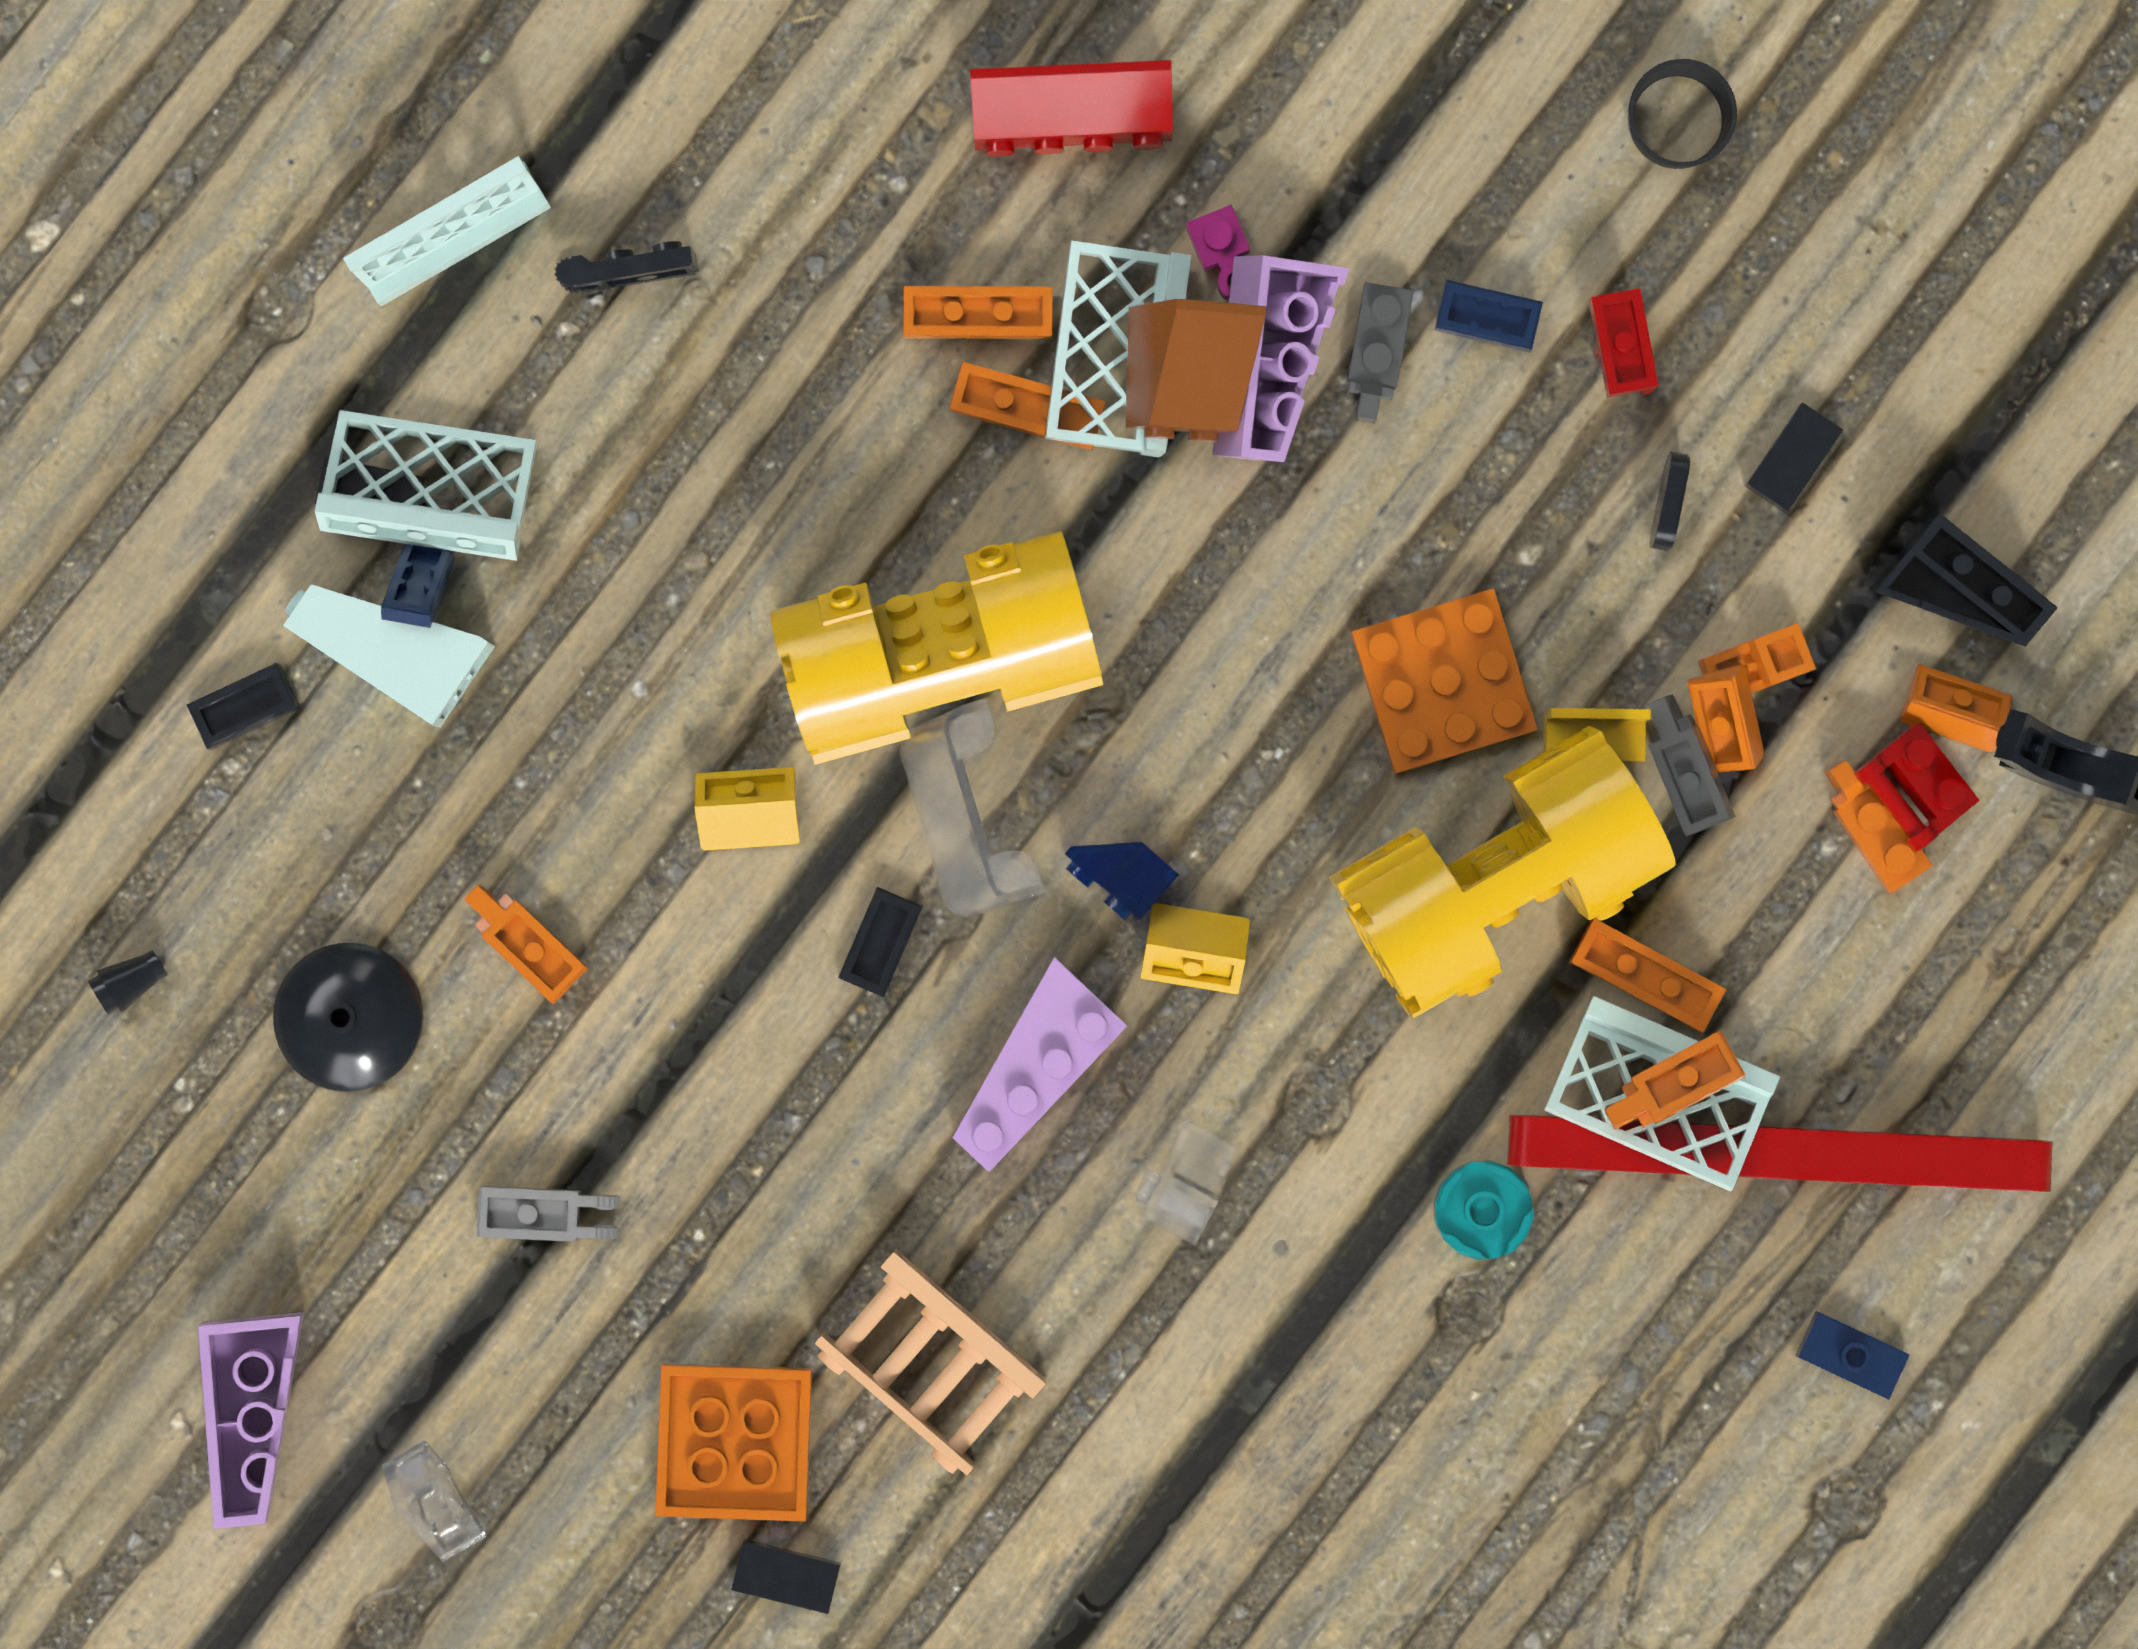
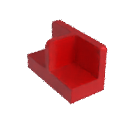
M1640 288L1591 297L1588 301L1597 346L1593 349L1594 358L1600 359L1607 398L1639 392L1640 395L1651 394L1659 384Z

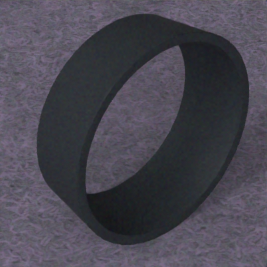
M1673 59L1651 68L1636 84L1629 102L1628 124L1634 144L1651 162L1671 169L1690 168L1714 158L1729 143L1737 123L1736 99L1726 79L1711 66L1692 59ZM1680 76L1696 80L1711 91L1719 104L1722 118L1719 137L1711 150L1698 160L1677 162L1662 158L1644 144L1636 130L1633 116L1637 101L1650 85L1661 79Z

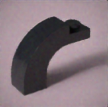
M2010 709L2006 723L2001 726L1996 739L1997 749L1994 757L2000 760L1999 766L2026 779L2077 798L2138 815V756L2078 740L2049 727L2028 713Z

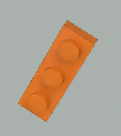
M904 286V338L1052 339L1053 287Z
M962 362L949 411L1045 438L1051 386ZM1062 389L1061 400L1070 394L1071 391ZM1084 395L1096 413L1101 415L1104 412L1106 401ZM1074 397L1060 408L1057 429L1079 431L1093 421V419L1084 410L1076 397ZM1095 425L1086 433L1097 434L1099 430L1098 425ZM1053 440L1093 451L1094 445Z
M1595 918L1590 921L1569 960V963L1700 1033H1704L1727 990Z

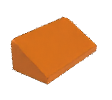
M1918 664L1902 709L1900 721L1910 726L1920 722L1928 732L1987 752H1993L1997 747V734L2001 726L2006 723L2013 695Z
M1745 665L1733 666L1689 679L1687 683L1696 723L1700 728L1717 772L1755 769L1764 757V749Z

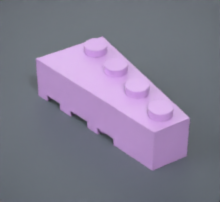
M1265 255L1234 256L1229 303L1266 306V317L1238 431L1218 433V442L1213 443L1212 455L1255 461H1285L1305 402L1301 398L1308 376L1315 373L1320 356L1316 355L1324 328H1330L1336 308L1332 307L1338 287L1345 284L1350 268Z
M1055 957L953 1136V1139L988 1172L996 1166L1127 1027L1118 1016Z
M304 1312L206 1321L198 1326L214 1529L265 1524L270 1517Z

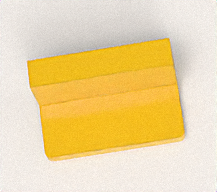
M1550 708L1544 712V752L1590 725L1602 732L1607 743L1622 762L1643 763L1646 756V722L1651 720V709Z
M795 767L696 773L695 814L701 849L718 850L798 844L800 842V832L796 809L797 781Z
M1154 903L1151 909L1140 979L1239 994L1246 960L1250 920L1245 917Z

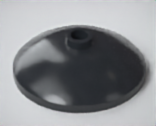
M361 943L332 944L319 948L303 957L283 979L276 995L273 1011L275 1037L283 1056L292 1068L317 1086L344 1092L360 1091L378 1086L402 1070L418 1046L424 1019L423 1004L418 987L407 969L387 952ZM339 1008L346 1009L350 1014V1021L345 1027L338 1026L334 1021V1014Z

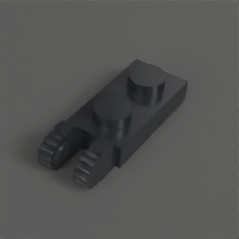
M669 241L653 245V252L634 255L633 250L630 249L610 251L604 254V260L590 262L582 255L572 256L571 259L566 257L565 260L561 259V262L557 263V267L554 268L556 271L554 275L557 277L556 280L560 282V285L565 287L566 291H570L571 294L573 292L578 294L579 291L585 293L697 275L696 272L699 271L696 254L690 246L682 247V242Z

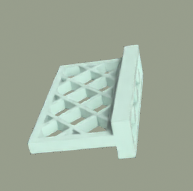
M517 156L343 259L350 271L369 288L376 302L382 307L551 207L528 167Z
M1079 241L1070 242L1045 439L1140 452V455L1161 457L1166 452L1168 439L1144 438V429H1135L1134 439L1115 437L1103 422V419L1123 404L1126 406V393L1109 372L1128 357V338L1115 322L1129 312V307L1143 305V301L1152 294V303L1171 299H1186L1191 255L1175 252L1166 255ZM1080 255L1099 257L1111 274L1090 289L1077 273ZM1111 259L1127 262L1117 268ZM1135 263L1155 265L1154 286L1141 296H1138L1122 273ZM1116 279L1133 302L1111 317L1094 294ZM1077 284L1084 295L1074 301ZM1088 299L1105 323L1083 338L1071 322L1072 311ZM1109 327L1126 351L1107 366H1104L1088 343ZM1069 334H1071L1077 344L1067 351ZM1082 348L1099 372L1077 388L1065 372L1066 359ZM1103 376L1120 400L1101 415H1098L1081 392ZM1064 382L1071 393L1061 400ZM1074 397H1076L1084 410L1093 419V421L1079 431L1057 429L1060 408ZM1095 425H1098L1103 435L1086 432Z
M340 410L322 493H318L315 507L320 531L517 561L520 548V530L537 449L536 440ZM349 427L370 430L378 441L355 455L346 443ZM382 432H387L390 434L384 436ZM405 436L419 437L427 449L404 462L392 445ZM431 439L439 441L434 444ZM455 443L468 445L476 457L454 470L441 452ZM480 447H485V448H488V449H486L485 451H482V449H481ZM386 450L398 467L375 481L363 466V463ZM503 451L523 453L521 467L504 478L490 461ZM344 453L349 460L341 464ZM434 457L447 475L424 489L412 471ZM484 465L496 483L473 496L461 478ZM355 468L369 485L355 495L335 493L338 479ZM405 476L418 494L404 503L390 501L382 490ZM518 481L515 493L510 486ZM454 483L467 501L453 511L440 509L431 497ZM504 491L513 503L511 519L491 517L481 504ZM376 494L379 499H372L370 497ZM425 502L428 505V507L419 505ZM475 510L477 514H471L469 512Z
M1593 996L1579 1024V1029L1544 1111L1728 1191H1732L1780 1076L1737 1058L1746 1077L1720 1090V1092L1725 1094L1717 1097L1712 1094L1706 1098V1101L1688 1107L1657 1124L1654 1122L1644 1128L1641 1125L1627 1131L1619 1128L1614 1130L1604 1109L1626 1098V1095L1622 1094L1603 1102L1593 1076L1617 1067L1624 1084L1631 1082V1076L1626 1063L1644 1058L1656 1065L1699 1041ZM1587 1035L1607 1042L1614 1060L1589 1069L1581 1050ZM1619 1048L1628 1051L1631 1054L1622 1057ZM1577 1061L1581 1072L1570 1076ZM1585 1079L1596 1105L1578 1111L1560 1103V1099L1567 1085ZM1736 1098L1754 1106L1748 1123L1729 1130L1719 1103ZM1710 1107L1721 1133L1697 1142L1686 1116ZM1599 1112L1602 1121L1589 1115ZM1678 1119L1688 1146L1672 1152L1660 1146L1653 1128ZM1645 1132L1649 1141L1635 1135ZM1743 1133L1737 1147L1732 1136ZM1725 1140L1733 1159L1726 1175L1707 1167L1700 1150L1701 1148ZM1692 1152L1695 1161L1682 1155Z

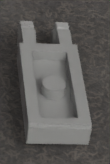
M480 1186L476 1237L572 1242L578 1241L579 1238L618 1239V1227H613L611 1224L579 1225L580 1207L612 1210L613 1208H619L620 1196L581 1194V1190Z

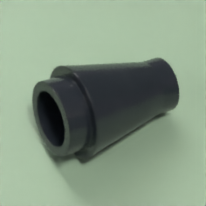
M151 950L144 955L96 970L98 975L90 979L88 983L106 1013L110 1015L118 1009L123 1013L154 984L168 974L154 951Z

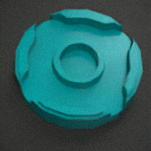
M1491 1160L1470 1161L1453 1169L1440 1183L1434 1199V1221L1443 1240L1459 1254L1476 1260L1496 1259L1515 1251L1528 1236L1534 1219L1532 1197L1525 1181L1511 1168Z

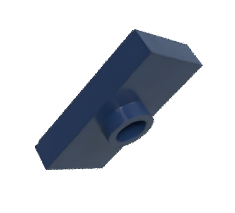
M1446 280L1434 331L1530 353L1533 348L1543 302Z
M404 544L381 605V619L431 628L455 560V551Z
M1815 1311L1795 1356L1889 1400L1910 1354Z

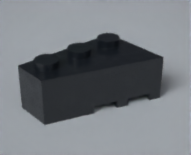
M1935 512L1929 516L1869 589L2025 647L2058 609L2056 605L1941 513Z

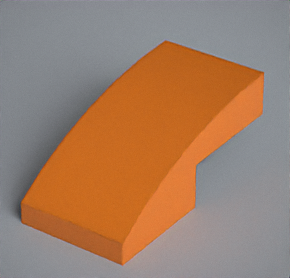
M1799 623L1697 661L1702 675L1733 666L1745 665L1751 693L1816 669Z

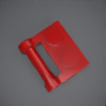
M1920 722L1910 726L1853 773L1862 786L1865 784L1870 786L1907 834L1908 838L1905 841L1914 853L1934 841L1941 832L1980 801ZM1886 768L1927 819L1925 824L1883 772Z

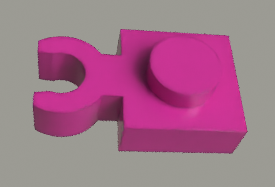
M1232 204L1185 224L1203 271L1218 267L1220 274L1218 276L1217 288L1225 300L1230 298V288L1227 285V280L1232 276L1234 256H1244L1250 253L1249 245Z

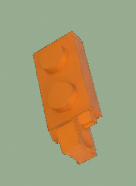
M1847 760L1840 761L1824 772L1838 792V795L1830 799L1836 809L1833 813L1886 892L1892 894L1933 867L1922 849L1916 853L1913 852L1905 841L1908 838L1907 834L1868 784L1862 786L1853 774L1855 771Z
M480 884L464 898L482 916L475 924L483 933L481 937L552 1004H555L589 969L522 903L514 900L507 893L497 900Z
M1718 1031L1631 1077V1082L1621 1087L1626 1098L1605 1108V1114L1614 1130L1637 1118L1644 1128L1654 1122L1657 1124L1745 1078L1746 1074L1722 1031Z

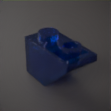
M1143 842L1071 846L1065 853V856L1072 861L1065 869L1087 888L1094 881L1109 894L1103 902L1124 921L1131 914L1140 920L1179 876L1175 870Z

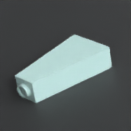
M312 584L306 592L302 589L299 590L285 610V614L289 617L284 623V627L431 725L441 728L495 647V645L480 636L435 622L432 623L431 628L382 620L380 605Z

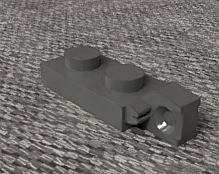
M1369 282L1364 284L1347 382H1350L1348 393L1360 394L1356 421L1375 424L1380 399H1393L1394 390H1396L1398 385L1414 290Z
M1673 694L1647 704L1648 709H1651V716L1656 726L1655 729L1648 731L1652 742L1648 746L1684 834L1688 836L1736 817L1700 728L1695 724L1692 715L1683 717Z

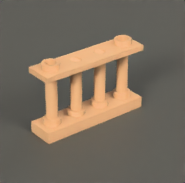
M895 1249L881 1265V1268L888 1273L883 1278L886 1284L837 1341L825 1331L815 1342L821 1349L817 1356L838 1375L846 1370L935 1448L931 1453L932 1457L946 1470L953 1474L959 1468L965 1475H968L974 1468L975 1461L965 1454L967 1449L1014 1395L1020 1397L1025 1392L1033 1399L1046 1384V1378L899 1250ZM911 1293L925 1305L921 1311L923 1317L873 1374L851 1354L900 1297L906 1299ZM949 1326L963 1338L958 1345L961 1350L911 1407L889 1386L938 1329L943 1332ZM987 1359L1001 1371L996 1377L999 1383L949 1440L927 1419L977 1362L981 1365Z

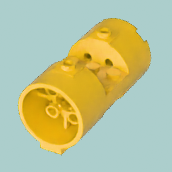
M1062 530L1017 543L1010 542L1003 545L992 544L984 546L977 550V552L964 555L970 580L945 582L938 585L934 590L912 596L898 595L892 597L884 604L875 606L869 586L865 582L854 586H839L829 593L818 595V598L771 610V626L778 656L781 657L787 681V690L807 751H810V755L813 757L814 764H820L910 739L911 735L906 714L989 691L1001 689L1008 712L1102 686V675L1094 642Z
M1589 725L1503 775L1510 788L1513 803L1522 821L1446 865L1431 845L1426 834L1419 828L1414 827L1329 877L1341 900H1345L1349 905L1344 909L1383 978L1385 977L1389 985L1396 989L1398 992L1396 994L1397 1000L1412 1019L1455 994L1459 997L1465 993L1467 996H1474L1488 989L1494 983L1492 977L1503 971L1484 927L1491 924L1492 928H1497L1509 923L1519 915L1517 908L1532 899H1535L1536 902L1545 901L1563 890L1581 915L1588 920H1592L1595 917L1597 920H1604L1617 914L1624 908L1623 901L1633 896L1632 891L1675 867L1676 862L1672 848L1653 809L1627 767L1607 743L1600 730Z

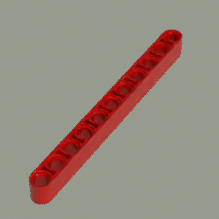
M1509 1115L1507 1165L1691 1175L1558 1116ZM1634 1120L1619 1129L1627 1131L1641 1126L1639 1120ZM1669 1122L1653 1128L1661 1147L1673 1152L1688 1146L1679 1122ZM1689 1123L1697 1142L1721 1133L1718 1124ZM1728 1125L1729 1130H1730V1129H1733V1128H1736V1127H1738V1126H1741V1125ZM1758 1126L1738 1177L2051 1192L2053 1141ZM1645 1132L1635 1135L1649 1141ZM1743 1133L1732 1136L1737 1147ZM1725 1140L1700 1149L1707 1167L1725 1175L1727 1174L1733 1159ZM1692 1152L1682 1155L1695 1161Z

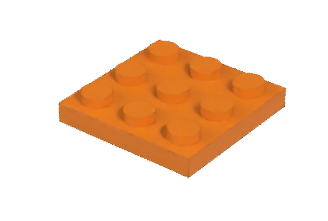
M1494 588L1350 633L1394 774L1538 730Z
M663 1363L661 1365L655 1516L806 1522L812 1368Z

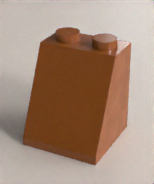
M1171 299L1129 307L1126 428L1144 429V438L1174 439V431L1188 432V441L1218 442V433L1238 431L1266 317V306Z

